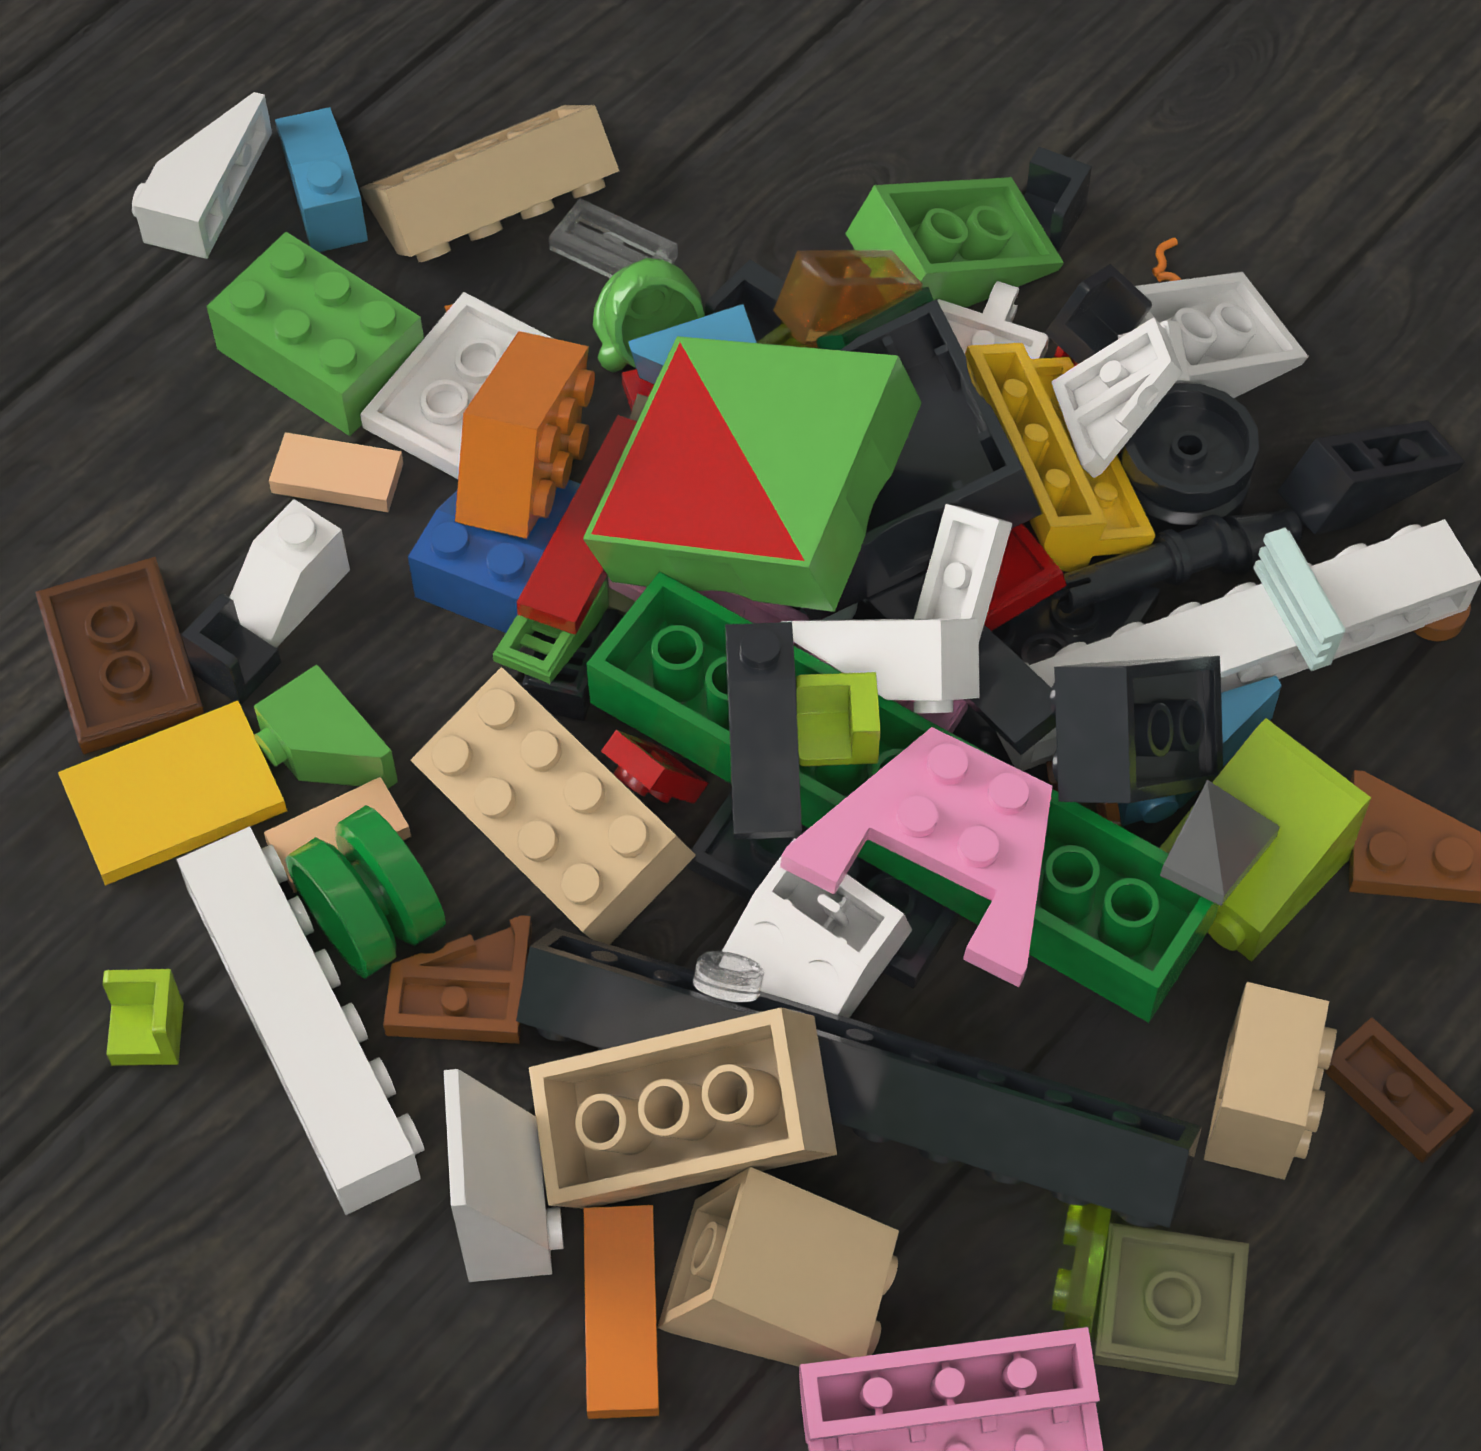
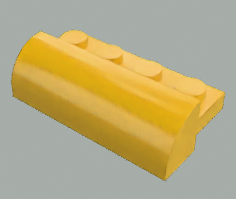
M1023 343L967 346L965 356L982 395L997 416L1041 509L1042 514L1029 521L1040 545L1062 571L1071 572L1088 566L1092 556L1125 554L1151 545L1156 535L1118 456L1116 455L1103 473L1095 478L1081 466L1051 383L1054 379L1074 368L1070 357L1030 359Z

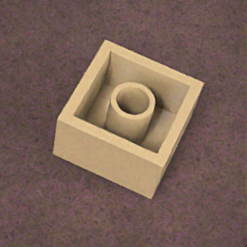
M1250 982L1246 983L1228 1038L1204 1160L1285 1180L1293 1158H1306L1312 1132L1316 1133L1319 1126L1325 1099V1091L1319 1089L1324 1069L1328 1070L1336 1040L1337 1029L1325 1027L1329 1001Z

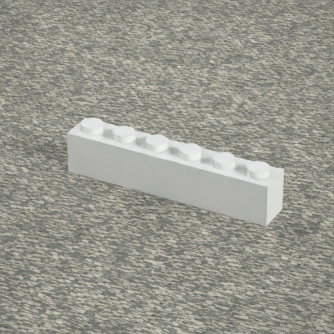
M247 827L178 858L177 861L187 890L345 1215L420 1180L415 1155L425 1151L418 1131L408 1113L396 1118L387 1098L396 1094L391 1078L380 1057L368 1062L359 1044L367 1040L368 1036L352 1002L341 1007L332 989L341 985L338 974L325 949L313 953L305 937L314 932L313 926L300 898L296 896L287 900L279 883L288 880L273 845L271 844L261 849L251 828Z

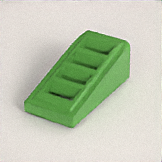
M603 582L576 635L517 615L493 653L494 662L550 684L597 626L609 606L607 582ZM534 631H537L557 640L554 644H551L531 635ZM522 646H525L547 656L543 661L519 650Z

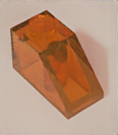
M892 250L797 251L773 311L790 329L792 336L798 342L809 347L818 348L816 339L819 336L921 288L922 283Z

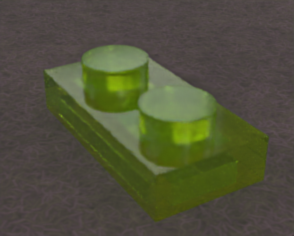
M1092 1203L1082 1206L1069 1204L1063 1244L1075 1246L1076 1251L1072 1270L1058 1268L1052 1310L1065 1312L1063 1330L1088 1327L1091 1339L1112 1210Z

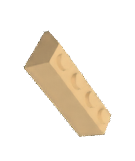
M563 105L360 187L364 200L397 254L409 257L416 255L418 262H424L449 252L451 249L448 241L468 234L470 240L473 241L502 230L503 227L500 220L519 212L522 219L543 214L554 208L552 199L570 191L573 198L594 193L605 187L604 177L618 172L619 169L596 106Z

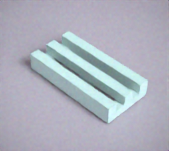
M1285 527L1267 533L1263 540L1266 546L1260 548L1258 555L1261 560L1255 562L1254 570L1309 669L1313 671L1331 665L1346 629L1290 531H1287Z

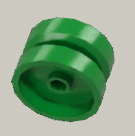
M367 805L336 825L335 840L338 849L330 843L315 837L287 855L285 859L294 885L312 917L342 959L364 979L396 958L394 935L404 942L416 946L446 925L442 906L422 867L389 822L375 809Z

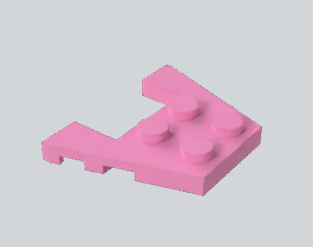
M931 727L788 845L781 856L780 868L835 895L864 843L870 840L992 901L966 947L963 960L1019 987L1024 979L1028 964L1052 785Z

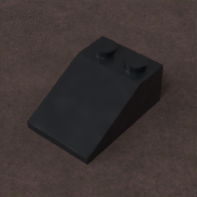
M1220 656L1098 662L1054 667L1055 682L1051 689L1050 703L1052 711L1056 716L1057 749L1053 756L1052 769L1054 778L1058 783V802L1135 803L1199 791L1203 789L1207 780L1213 782L1223 770Z

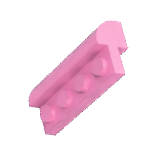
M1088 1327L800 1364L799 1367L804 1432L809 1451H1103L1096 1402L1100 1401Z

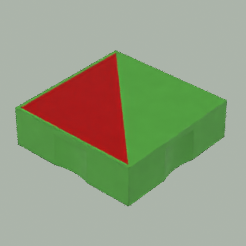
M677 336L583 540L610 580L615 583L648 587L660 571L694 591H724L738 594L757 602L835 612L866 536L868 519L873 504L894 471L922 402L899 356Z

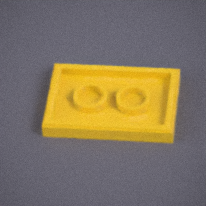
M239 701L58 772L105 886L287 812L282 794L255 740L253 731Z

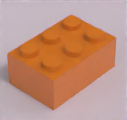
M518 331L463 413L455 522L527 539L539 517L547 518L549 516L556 488L564 489L566 487L572 469V461L574 459L582 460L588 443L589 425L582 424L581 418L582 408L587 407L590 402L595 381L594 371L586 370L589 346Z

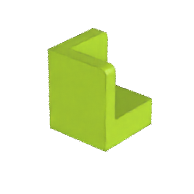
M876 672L797 676L796 703L799 764L802 766L877 764L880 743V718Z
M171 969L104 971L103 987L111 1003L107 1057L111 1065L179 1064L184 1003Z

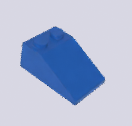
M568 480L564 489L556 488L549 516L547 518L539 517L527 539L455 522L456 491L435 511L408 556L415 597L506 633L518 615L516 602L578 490L580 483Z

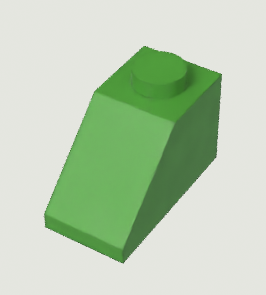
M318 665L310 668L254 705L260 731L254 736L261 751L274 766H278L283 762L298 781L362 786L381 777L387 789L398 782L391 749Z

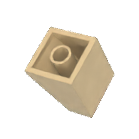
M748 1167L695 1200L657 1328L679 1336L800 1367V1364L870 1356L875 1351L881 1334V1324L876 1320L881 1298L892 1285L898 1268V1259L893 1255L899 1230L755 1168Z

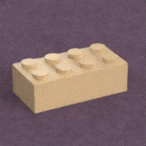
M502 667L411 759L584 934L593 940L610 945L696 856L676 834Z
M777 1008L529 1067L548 1206L580 1209L598 1207L732 1178L748 1167L765 1171L837 1155L815 1018L812 1015L785 1008Z

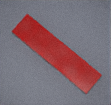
M620 415L615 419L516 602L517 614L519 616L574 635L577 634L607 577L606 572L583 538L637 421Z

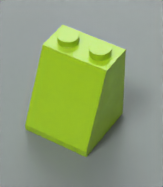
M1267 718L1257 726L1212 782L1280 826L1274 841L1221 906L1219 905L1215 921L1208 930L1211 937L1219 945L1231 951L1237 950L1251 962L1349 860L1371 800L1369 795ZM1193 807L1161 845L1160 849L1170 853Z

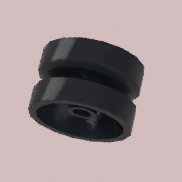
M1174 383L1124 445L1118 457L1155 535L1167 529L1175 530L1178 533L1196 527L1202 518L1212 514L1219 515L1221 518L1224 516L1240 515L1247 499L1251 475L1259 453L1258 428L1246 407L1228 393L1203 384Z

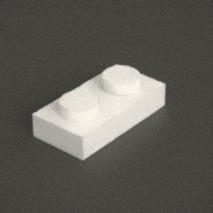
M946 504L914 619H978L980 641L1012 523L960 506Z

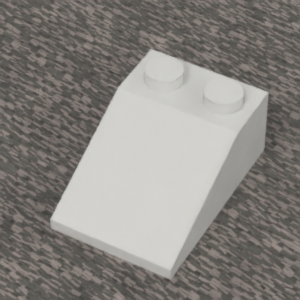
M1243 272L1135 286L1152 302V308L1138 327L1153 317L1159 323L1167 320L1180 322L1190 381L1184 383L1203 384L1224 391L1235 398L1302 365L1309 357Z
M444 1070L451 1208L469 1282L551 1275V1250L564 1249L560 1207L548 1208L547 1193L536 1116L461 1070Z

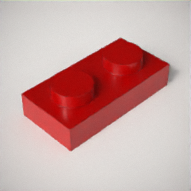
M618 730L614 732L601 750L602 753L619 765L613 773L618 780L636 793L646 796L649 792L664 803H668L674 797L694 804L709 784L662 746Z

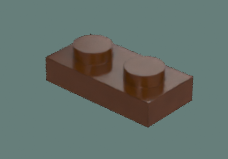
M1373 1017L1333 1051L1328 1070L1324 1069V1072L1422 1164L1469 1121L1474 1111Z

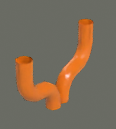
M1175 237L1162 242L1156 249L1155 256L1158 266L1153 268L1152 272L1158 282L1182 280L1172 272H1164L1167 267L1164 252L1178 245Z

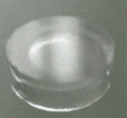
M723 951L707 952L697 959L693 985L699 991L718 999L734 1002L753 1001L760 996L764 970L759 963L743 955Z

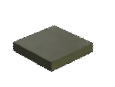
M1110 1223L1107 1231L1094 1364L1235 1385L1239 1373L1249 1243Z

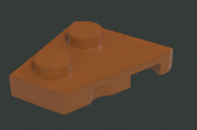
M1354 770L1350 782L1369 795L1371 800L1349 858V892L1480 904L1481 832L1365 771Z
M518 916L510 919L509 928L475 941L470 934L446 943L441 950L435 953H419L392 963L383 1023L386 1036L520 1044L522 1023L517 1022L516 1018L531 944V916Z

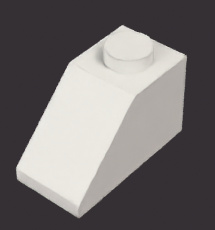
M293 499L252 542L229 597L234 601L240 625L277 648L350 571L342 529Z

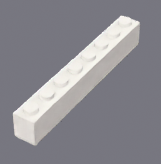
M1445 519L1425 527H1421L1418 524L1409 525L1385 541L1368 547L1363 543L1355 544L1340 552L1333 559L1313 566L1308 563L1346 629L1334 659L1467 610L1481 582L1480 575ZM1253 582L1241 584L1217 600L1202 605L1198 602H1190L1178 607L1168 617L1145 625L1142 622H1133L1118 629L1111 637L1088 645L1085 642H1076L1062 648L1054 657L1031 665L1026 663L1052 688L1055 682L1054 667L1195 656H1220L1221 693L1273 676H1277L1280 679L1309 668L1263 584L1256 585ZM1056 728L1022 755L998 734L1014 767L1021 771L1044 764L1046 761H1052L1057 749Z

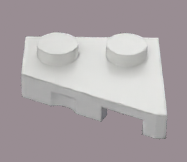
M1154 317L1051 381L1081 466L1093 478L1103 473L1183 373L1166 329Z

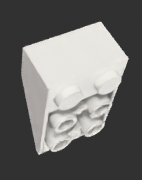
M780 857L753 894L709 975L849 1018L912 932V929L901 911L846 874L834 895L780 868Z

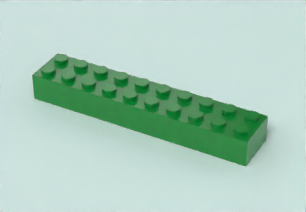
M659 571L587 662L590 703L731 784L725 625L752 624V622ZM794 646L795 679L799 675L842 673ZM878 695L880 718L878 763L802 766L799 764L801 824L807 828L813 826L931 727L986 754L988 753L895 701L886 700ZM1052 789L1029 955L1149 1023L1214 923L1219 905L1160 876L1163 864L1169 853L1077 802H1058V792ZM870 840L864 843L857 855L977 925L980 924L992 902Z

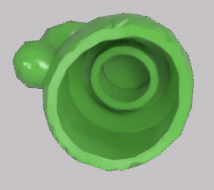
M645 258L624 267L615 273L604 285L594 307L593 328L602 342L598 360L603 368L614 373L622 370L627 363L636 367L628 341L705 317L700 293L682 269L662 259Z

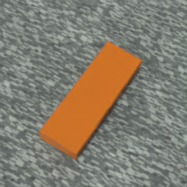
M653 1205L584 1208L586 1397L588 1419L659 1416Z

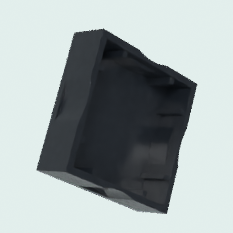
M937 299L857 337L840 350L899 356L922 404L894 471L873 504L868 519L866 536L835 612L803 608L809 620H822L927 570L946 504L960 506L1011 522V529L1042 514L1026 474L992 407L985 401L969 362Z

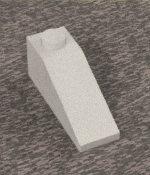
M253 92L155 164L146 183H141L137 187L132 200V213L137 217L143 243L205 259L208 258L272 134L264 94Z
M978 619L781 621L792 622L793 642L841 672H876L878 695L886 700H914V713L953 712V700L979 698Z

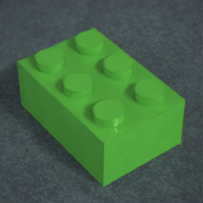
M285 232L207 305L217 350L348 436H351L362 425L361 412L424 339L421 317L288 232Z

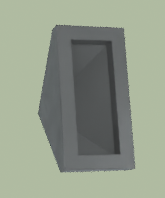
M1207 780L1163 864L1160 876L1221 906L1277 837L1280 826Z

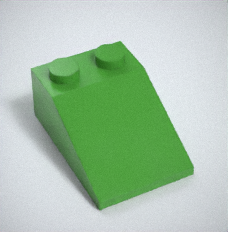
M1012 177L874 185L845 233L886 304L921 287H929L933 300L940 299L966 308L989 299L997 281L1019 287L1059 271L1064 263Z

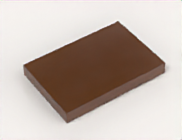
M156 557L35 592L78 743L83 754L153 734L205 714Z

